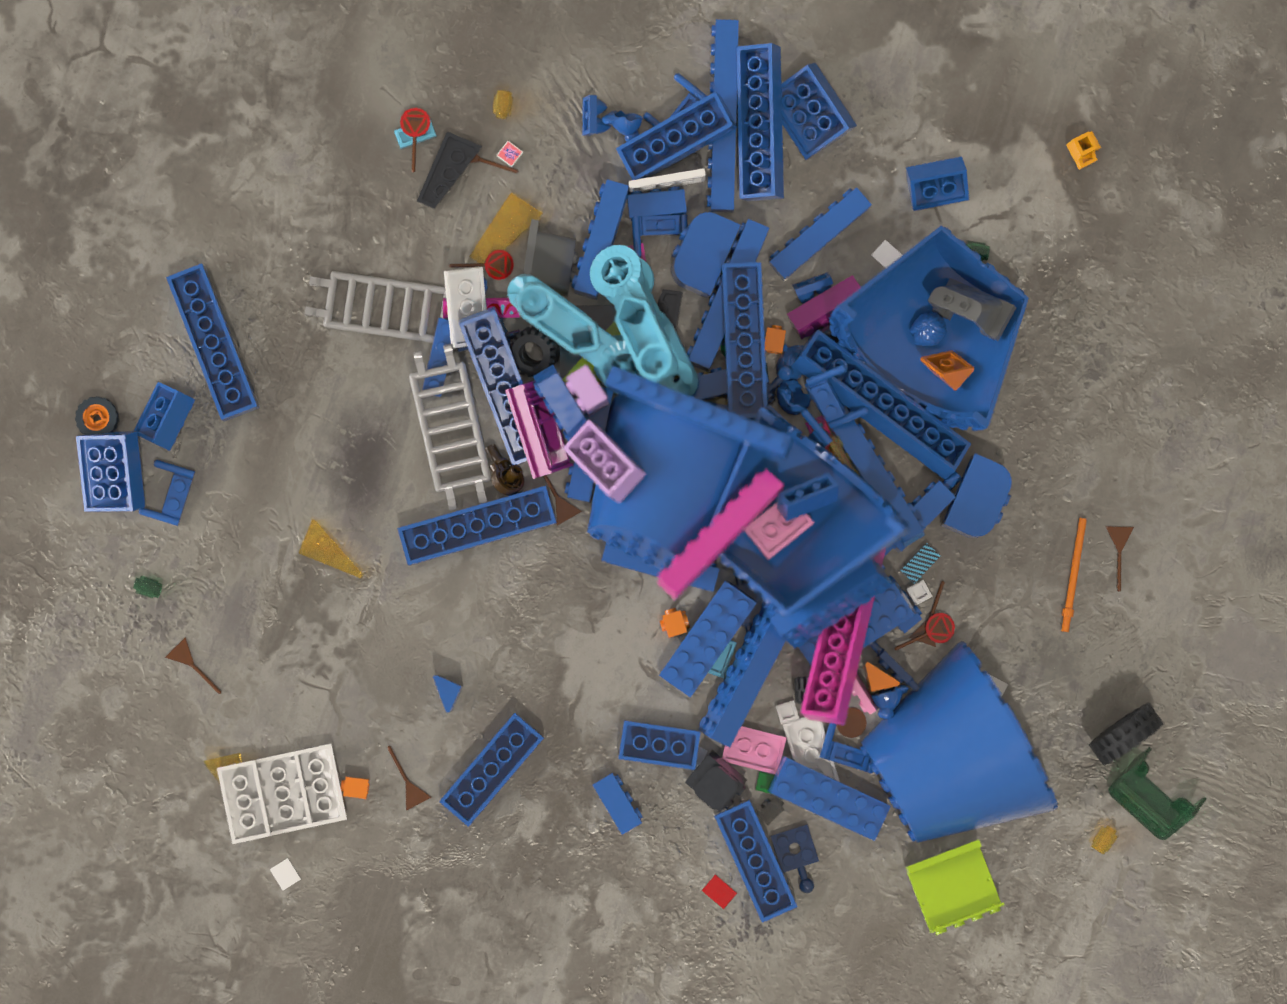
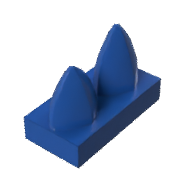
M588 95L583 98L582 136L600 134L611 128L609 124H603L601 118H597V115L603 113L608 108L603 101L597 99V95Z
M826 272L795 283L792 287L801 303L804 304L814 298L815 290L818 294H821L830 289L833 281L830 274Z

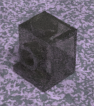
M775 796L771 800L767 798L760 805L762 807L760 811L757 808L754 811L769 825L785 809L782 807L784 805L783 801L778 796Z

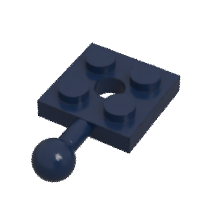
M808 825L771 836L782 873L797 869L801 879L799 883L800 890L803 893L812 892L814 882L808 878L805 866L819 862ZM792 843L799 844L800 852L798 854H792L789 851Z

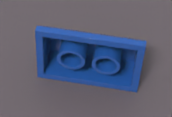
M962 156L906 167L907 184L913 211L969 200L967 169Z
M158 382L134 431H137L138 436L170 451L189 411L193 407L195 399Z

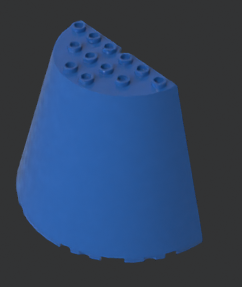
M941 225L836 306L829 319L831 323L830 330L833 336H837L839 339L838 344L933 416L941 419V422L948 427H957L961 430H967L969 427H972L973 431L984 430L990 424L1029 297L1024 294L1022 289L1015 287L1006 276L998 273L993 265L990 263L984 264L977 252L972 251L963 240L957 239L947 227ZM950 278L1013 304L1016 307L999 341L982 335L980 333L981 329L974 321L955 313L951 320L943 318L946 323L947 332L938 345L929 347L917 345L914 342L913 334L910 333V328L921 314L932 312L934 307L928 302L930 295L934 289L946 286ZM953 350L972 365L974 371L955 391L934 375L920 361L921 357Z
M618 394L611 403L605 433L645 473V476L620 503L609 497L596 483L587 532L593 538L607 542L612 548H619L625 551L630 557L640 556L643 558L642 562L644 564L655 566L662 571L664 568L669 569L673 565V559L678 554L682 555L686 551V546L692 540L696 541L700 537L699 533L706 526L709 528L744 443Z
M761 407L754 422L792 437L794 441L787 460L744 444L713 519L717 514H723L727 510V504L733 499L736 501L740 497V491L745 486L750 487L753 483V478L759 472L762 474L765 470L770 472L784 485L782 491L826 473H829L839 486L837 501L807 513L814 524L771 559L768 560L744 531L719 555L721 557L720 561L724 565L734 568L735 575L742 580L745 578L749 581L748 586L756 592L760 591L763 594L762 598L767 603H773L777 606L776 611L785 617L795 613L907 534L911 527L907 520H900L899 516L901 513L889 501L886 500L885 502L881 497L882 495L846 464L843 465L836 459L835 455L813 439H809L805 435L802 438L801 434L803 432L797 427L788 423L780 416L777 417L770 410ZM778 496L753 521L775 505Z
M963 641L957 643L918 683L921 687L917 692L912 689L893 709L894 716L892 718L883 719L861 741L862 746L860 749L865 757L869 756L872 763L869 765L874 774H879L882 779L879 781L882 789L890 793L891 797L888 799L893 808L900 811V814H898L900 821L903 825L909 827L910 830L907 833L912 842L915 840L917 843L1054 811L1058 808L1052 788L1048 787L1047 783H1044L1047 781V776L1038 758L1035 757L1023 730L1008 704H1005L1000 691L986 671H980L981 662Z

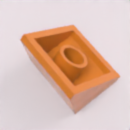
M953 350L923 356L920 359L934 375L955 391L974 371V367Z
M864 662L863 668L869 692L895 687L900 684L899 681L874 665Z

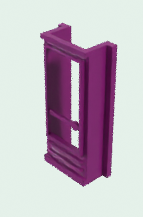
M536 381L505 390L533 479L573 466V463H570L568 453L563 449L565 443L560 428L553 417L555 413L550 414L543 401L545 397H540L533 385Z

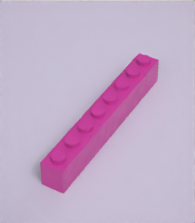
M767 470L762 474L759 472L753 478V483L750 487L745 486L739 493L740 497L736 501L734 499L731 500L726 506L727 510L723 514H717L712 520L713 524L709 528L706 526L699 533L700 537L696 541L692 540L686 546V551L682 555L678 554L673 559V565L669 569L664 568L659 573L658 585L675 600L778 496V493L782 492L784 485Z

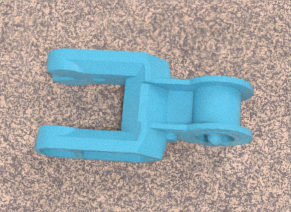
M613 245L602 250L592 262L590 268L591 283L600 294L606 296L614 305L617 311L615 322L638 370L649 381L658 382L659 385L687 396L693 395L698 386L697 373L673 324L665 314L661 313L652 295L654 273L651 267L627 246ZM680 376V380L674 383L673 378Z
M521 274L510 281L507 288V296L523 318L573 354H579L592 363L597 377L604 385L612 366L647 379L638 370L622 335L612 336L592 321V318L531 274Z

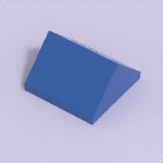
M439 675L433 676L446 713L452 712L463 686Z

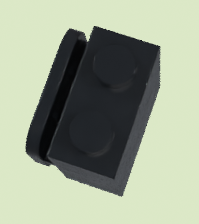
M711 750L687 778L685 783L694 790L696 796L705 804L721 812L723 808L728 809L733 804L734 800L732 798L736 794L740 796L746 789L744 784L747 779L715 751Z

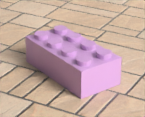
M587 365L566 377L568 382L565 384L573 398L578 397L576 402L583 414L588 413L590 416L609 404L606 395Z
M590 420L583 425L563 448L609 497L619 503L645 476V473L598 425Z

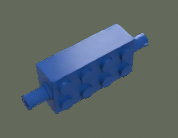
M953 472L943 482H931L923 490L925 494L922 497L920 495L911 502L915 509L914 516L916 519L920 518L925 527L955 498L951 490L962 480L958 473ZM898 539L886 548L884 557L892 549L900 553L906 547Z

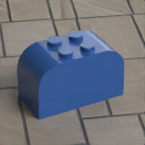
M705 212L696 216L688 227H684L679 237V240L682 241L680 245L677 244L671 255L674 258L671 265V275L675 283L684 289L708 298L713 291L722 270V264L725 263L740 224L711 212Z
M976 453L973 454L941 526L968 538H978L989 533L994 525L1000 522L1003 516L1001 509L1003 506H1007L1011 497L1008 494L1012 485L1009 471L999 463Z

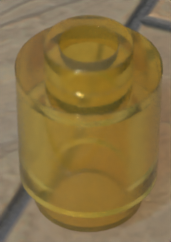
M497 90L496 95H494L492 111L496 118L507 119V116H511L512 92Z
M1108 825L1106 828L1102 826L1092 840L1093 844L1091 847L1103 855L1106 851L1109 852L1118 838L1115 835L1117 831Z

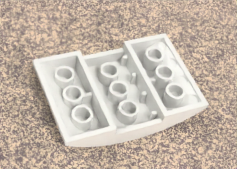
M331 744L217 768L232 844L347 820Z

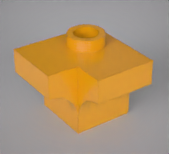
M1088 131L1066 144L1079 170L1097 161L1095 151L1101 147L1093 131Z

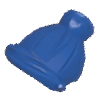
M615 110L603 116L602 121L605 125L611 124L618 132L625 135V141L628 142L640 135L638 129L641 126L643 117L635 113L625 114L622 110L618 112Z
M787 344L783 345L784 353L776 364V375L783 381L793 379L796 381L803 375L791 366L803 349V345L788 347Z
M899 685L888 689H881L878 694L871 695L874 704L879 708L878 715L880 718L890 719L894 716L893 709L899 704L902 695L907 693L909 689L907 686Z

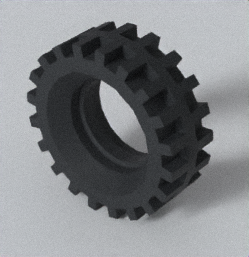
M1146 703L1100 733L1099 736L1090 742L1089 746L1102 765H1108L1140 745L1149 736L1157 732L1164 723L1151 704Z

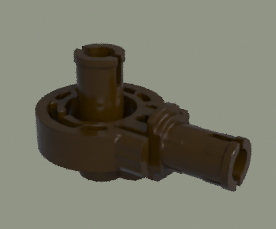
M496 444L489 445L485 448V451L492 462L489 468L492 472L491 481L493 486L503 495L512 496L517 494L524 486L522 468L516 464L512 465L509 459L502 458Z

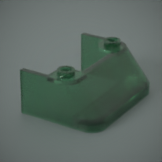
M1148 747L1126 767L1111 784L1108 791L1114 800L1156 838L1166 840L1196 816L1206 798L1202 797L1194 805L1185 798H1177L1172 801L1146 777L1149 772V765L1144 760L1152 750Z

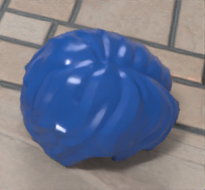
M933 312L921 314L910 328L914 342L917 345L927 347L938 345L947 332L943 317Z
M794 379L783 381L780 384V387L777 388L778 404L786 413L798 415L801 414L803 409L808 408L811 399L809 394L803 393L801 384Z

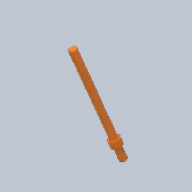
M1079 518L1066 604L1062 610V632H1069L1071 618L1074 615V610L1072 609L1087 522L1085 518Z

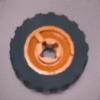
M96 396L89 397L82 404H79V408L75 413L77 428H79L82 434L111 433L117 429L119 413L111 401ZM98 414L101 420L95 421L94 416Z

